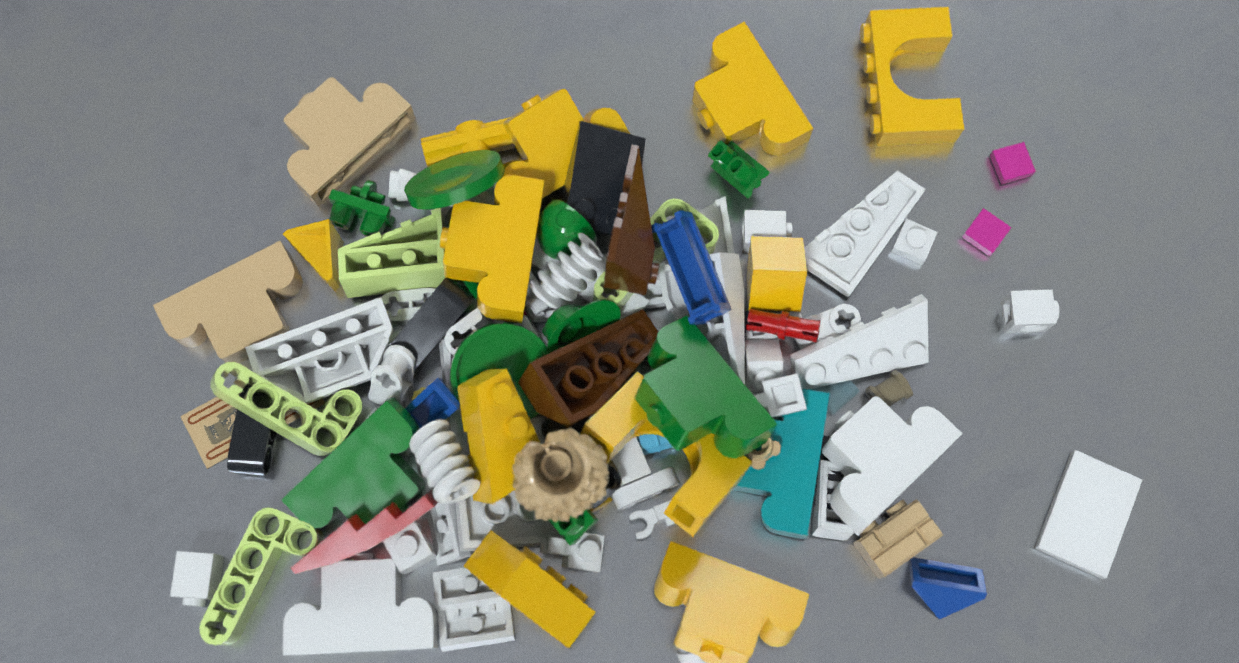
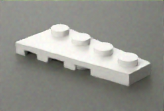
M896 171L869 193L864 200L848 210L838 221L822 231L811 243L804 247L807 270L849 298L926 189L901 172Z
M922 294L910 299L911 303L899 309L892 307L882 312V317L867 324L860 322L849 327L850 331L839 337L833 338V336H830L791 354V374L798 373L802 389L809 390L929 363L928 299Z

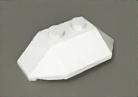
M379 297L245 347L254 373L308 404L335 394L340 390H346L371 380V373L376 366L380 365L394 330L383 299Z

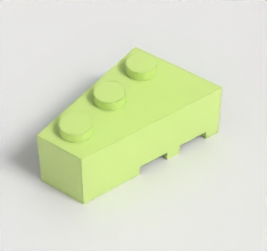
M442 209L431 210V215L411 222L410 219L400 223L401 227L382 235L380 232H377L338 248L339 281L347 297L380 295L392 291L426 287L437 288L445 279L443 267L445 248H440L442 228L447 226Z

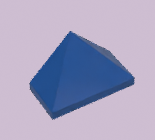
M437 378L405 409L417 421L421 429L433 421L446 420L460 407V402L442 378Z
M915 557L909 560L912 587L939 620L986 598L987 590L982 569Z

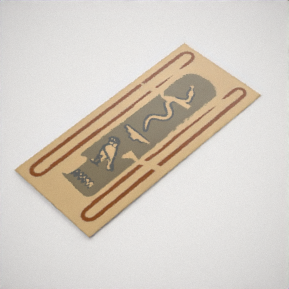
M218 397L180 416L207 469L228 458L237 411L235 407ZM322 398L307 405L317 409L324 405L325 402ZM287 411L285 413L287 425L300 418L297 412Z

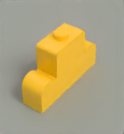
M745 21L715 37L710 55V66L714 72L696 81L694 84L692 101L698 109L697 114L702 126L705 129L710 128L717 141L721 140L726 145L731 140L738 144L757 133H761L760 145L771 156L785 155L809 142L814 128Z
M566 89L555 90L542 99L539 94H536L521 103L522 111L503 123L504 129L521 155L522 161L511 160L504 163L505 173L502 178L508 175H516L544 180L542 196L544 198L565 184L579 121L628 134L630 132L621 116L611 108L593 109L583 119Z
M516 175L505 176L496 183L494 188V205L471 201L454 204L449 227L442 228L440 248H445L443 257L444 275L450 279L479 283L477 287V306L485 317L521 324L523 322L544 180Z
M673 541L669 543L654 584L655 596L661 603L671 607L680 606L681 604L685 605L674 639V645L677 648L698 655L706 663H748L754 652L758 635L770 646L782 647L787 645L803 620L809 593Z

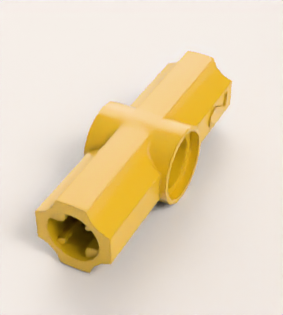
M509 118L483 123L480 120H469L457 125L454 131L420 138L427 167L446 158L478 150L500 152L516 148L503 126L504 121Z

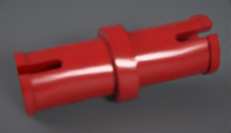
M750 308L747 319L749 322L747 323V331L752 330L777 335L778 339L785 340L786 337L813 341L814 343L818 341L821 320L790 316V312L786 311L777 314L755 310L754 308Z

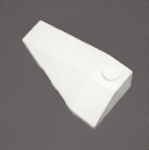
M723 252L709 254L732 310L702 325L696 326L745 384L744 284L739 254ZM660 265L659 277L662 297L667 310L672 311L675 320L686 315L690 317L670 265Z

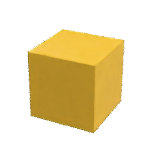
M751 236L746 272L748 310L754 308L755 310L801 312L807 275L803 238Z

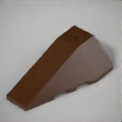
M632 145L606 261L604 288L646 295L648 283L656 285L660 263L653 262L655 246L639 146Z
M642 309L531 362L518 381V384L538 413L570 427L597 413L649 354L659 331Z

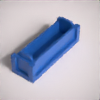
M679 210L674 213L675 217L662 224L655 223L651 227L652 232L657 233L690 314V317H688L690 325H702L731 311L732 308L692 212Z

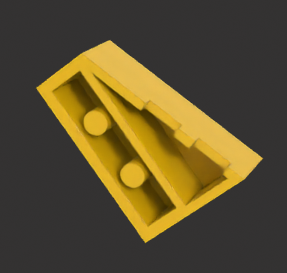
M487 369L457 386L463 430L467 432L470 454L467 455L468 465L475 471L473 479L480 481V488L473 494V501L494 504L516 490L513 487L515 476L512 470L516 454L523 450L526 443L531 441L541 443L507 369Z
M491 530L463 566L504 600L567 648H570L596 613L585 604L588 596L573 584L565 588L562 584L566 578L548 565L545 570L539 567L543 559L525 546L520 552Z

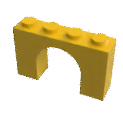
M949 7L870 10L866 22L861 24L860 41L861 43H866L867 52L863 57L864 73H869L870 83L867 84L866 97L868 104L873 106V114L870 116L871 134H876L877 146L956 142L963 132L964 122L960 98L917 99L911 97L896 86L890 73V63L902 55L945 52L952 39Z
M639 372L584 425L580 434L588 435L594 440L596 445L603 447V452L607 456L605 461L607 463L630 440L637 436L645 434L663 436L660 430L649 422L647 414L635 400V395L644 378ZM712 433L682 449L688 458L691 475L673 496L664 511L667 517L692 537L741 481L753 463L745 456L729 458L722 455L714 445L715 435Z

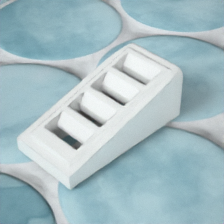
M820 460L812 536L846 541L854 534L853 530L834 510L827 509V503H830L831 496L827 494V488L835 489L840 483L828 480V474H835L831 471L839 470L832 462ZM826 520L840 521L841 524L826 522Z

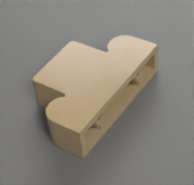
M328 78L313 92L305 94L300 99L299 104L284 117V122L293 137L307 149L298 150L288 159L287 169L299 189L319 208L329 198L332 189H340L416 120L412 106L386 83L370 85L364 91L363 101L359 102L335 78Z
M278 241L154 304L153 307L166 333L181 345L191 348L197 347L209 337L220 359L226 363L236 362L240 364L249 359L245 347L290 331L275 299L277 297L280 299H290L296 296L302 288L303 280L289 251L281 241Z

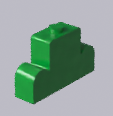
M686 315L659 330L648 354V362L654 370L644 375L635 395V400L647 414L649 422L660 430L675 450L680 451L712 433L715 435L714 445L722 455L729 458H739L765 444L778 424L697 326L690 325L688 316Z
M396 398L386 400L282 498V502L300 521L310 524L314 529L322 528L335 520L341 512L348 519L357 514L366 525L393 502L404 513L409 508L406 504L425 487L424 480L398 454L410 448L409 443L412 436L420 429L417 421Z

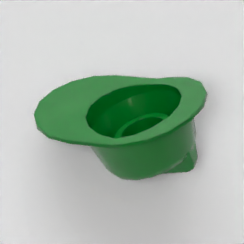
M606 299L593 301L585 306L570 304L560 306L549 316L542 329V333L548 341L547 354L619 321L621 316L619 306L614 301Z

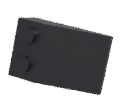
M579 121L561 201L582 215L594 231L612 235L620 195L623 192V183L631 146H639L641 164H643L646 138Z

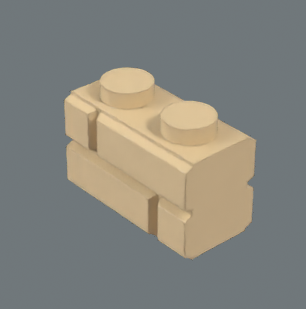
M902 499L886 510L889 518L879 525L874 520L859 534L860 538L853 542L859 554L878 579L886 577L943 536L938 526L929 517V514L917 499L909 504Z

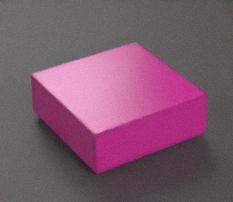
M1024 142L993 150L990 154L1001 185L1033 176L1036 172Z
M983 208L962 238L990 257L1012 227Z

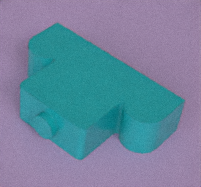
M802 389L807 410L779 416L780 420H775L778 425L770 435L772 441L780 443L781 451L779 455L768 459L766 466L761 470H756L750 466L733 490L768 496L761 507V520L769 532L807 540L830 393ZM762 446L756 448V450H762Z

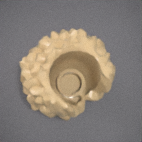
M572 428L549 433L544 444L535 441L526 443L523 450L516 454L515 463L512 465L515 476L513 487L516 489L517 501L528 511L534 510L536 519H551L557 522L558 520L569 521V517L577 518L583 514L585 509H591L594 503L601 501L604 496H607L605 487L608 484L609 472L608 463L605 462L607 456L603 452V447L596 445L594 440L588 435H580Z

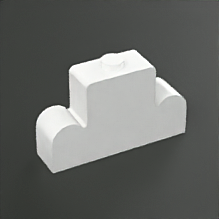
M877 396L869 400L855 414L849 410L835 424L839 429L822 448L823 455L845 476L831 493V508L858 536L963 433L941 412L929 406L916 409L905 422Z
M358 553L351 556V561H339L321 567V607L309 603L295 604L288 609L283 621V655L438 648V614L435 606L428 600L417 597L409 598L402 602L401 573L393 559L373 560L372 553Z

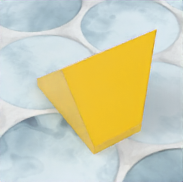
M326 219L287 229L283 235L292 247L334 291L340 288L338 248L343 247L344 241L331 221Z

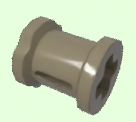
M897 370L892 371L890 377L877 386L870 385L865 389L868 400L877 396L889 407L902 398L909 399L913 396L909 382Z

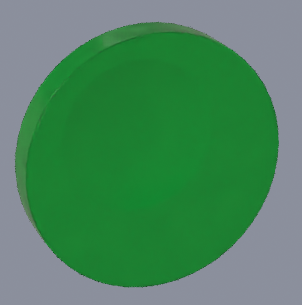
M478 150L446 158L423 169L407 182L404 191L413 208L421 210L443 208L466 201L486 191L502 178L505 168L499 153L495 151Z
M494 323L478 328L460 343L452 358L450 383L454 396L459 401L457 386L487 369H507L529 418H534L538 412L518 384V381L531 362L547 355V346L537 335L519 325Z

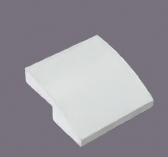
M465 567L433 572L435 608L438 612L439 639L442 652L515 641L510 603L495 593Z

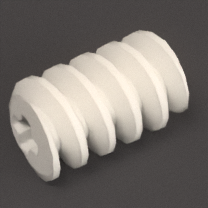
M578 233L582 243L581 246L571 241L568 243V247L572 252L570 256L562 251L557 253L562 262L561 265L553 261L548 262L552 272L550 275L543 270L538 272V276L542 281L541 284L534 280L529 281V286L534 294L554 309L567 305V301L575 300L577 298V291L582 292L587 288L586 281L593 282L597 279L596 271L602 273L606 270V260L602 252L583 233Z
M442 419L433 421L419 429L412 436L409 446L411 452L415 454L417 464L421 466V472L427 479L428 487L433 491L434 499L441 504H451L462 501L476 493L480 488V481L472 479L475 471L471 467H466L469 460L467 456L460 455L463 448L459 443H454L457 436L453 431H449L451 424L447 420Z

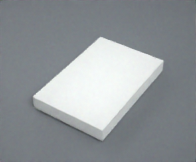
M1077 450L1072 451L1036 542L1035 549L1100 579H1106L1140 489L1142 479Z

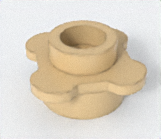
M769 437L767 442L761 445L762 450L757 451L755 449L745 455L753 462L752 468L761 470L766 466L768 459L779 455L781 446L778 441H772Z

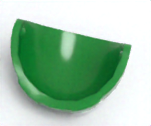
M553 200L542 211L538 221L537 241L541 250L552 259L561 261L557 254L560 251L570 256L572 254L568 247L570 241L581 246L582 243L578 233L587 235L596 243L597 236L591 225L582 215L565 202Z

